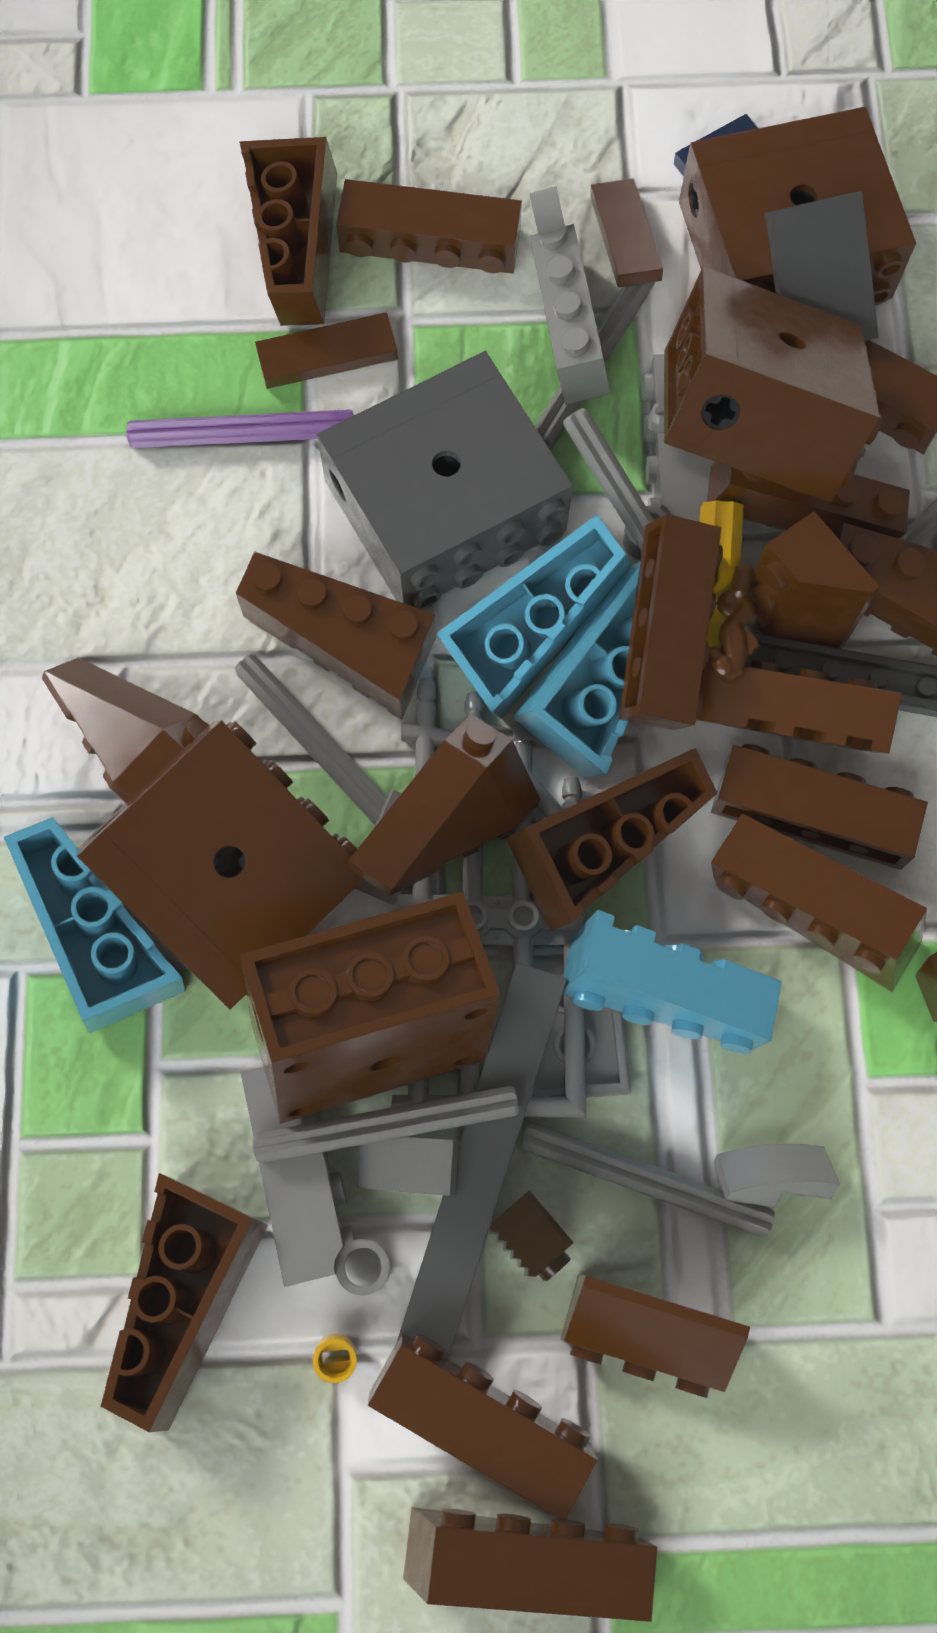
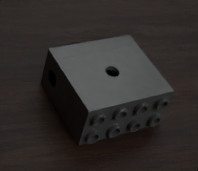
M486 350L317 434L325 482L396 601L422 610L434 605L441 598L442 594L456 587L464 589L475 584L482 577L483 573L498 565L500 567H507L514 564L523 556L524 552L539 544L541 546L553 544L567 530L573 485Z

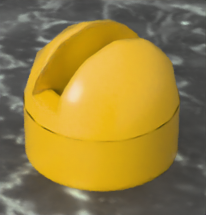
M332 1334L326 1336L317 1344L313 1356V1367L316 1374L322 1380L328 1383H341L354 1373L357 1364V1350L349 1338L340 1334ZM348 1350L349 1356H334L324 1359L322 1356V1352Z

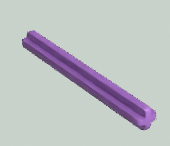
M347 409L131 420L127 422L126 434L128 443L132 448L317 439L318 433L354 416L352 410Z

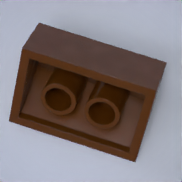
M813 511L766 544L755 570L749 592V597L755 604V613L748 624L755 631H762L764 635L841 649L847 643L880 586L816 512Z
M578 1275L561 1340L572 1344L569 1355L600 1365L604 1354L625 1361L622 1370L625 1373L654 1381L656 1372L659 1371L678 1377L676 1389L707 1398L710 1388L725 1392L748 1339L750 1326L586 1275Z

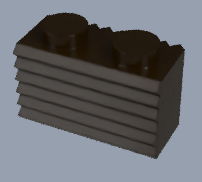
M530 1190L490 1225L489 1234L497 1235L496 1242L504 1243L503 1251H511L510 1259H517V1267L524 1268V1276L536 1277L539 1275L543 1281L547 1282L571 1260L565 1250L574 1242Z

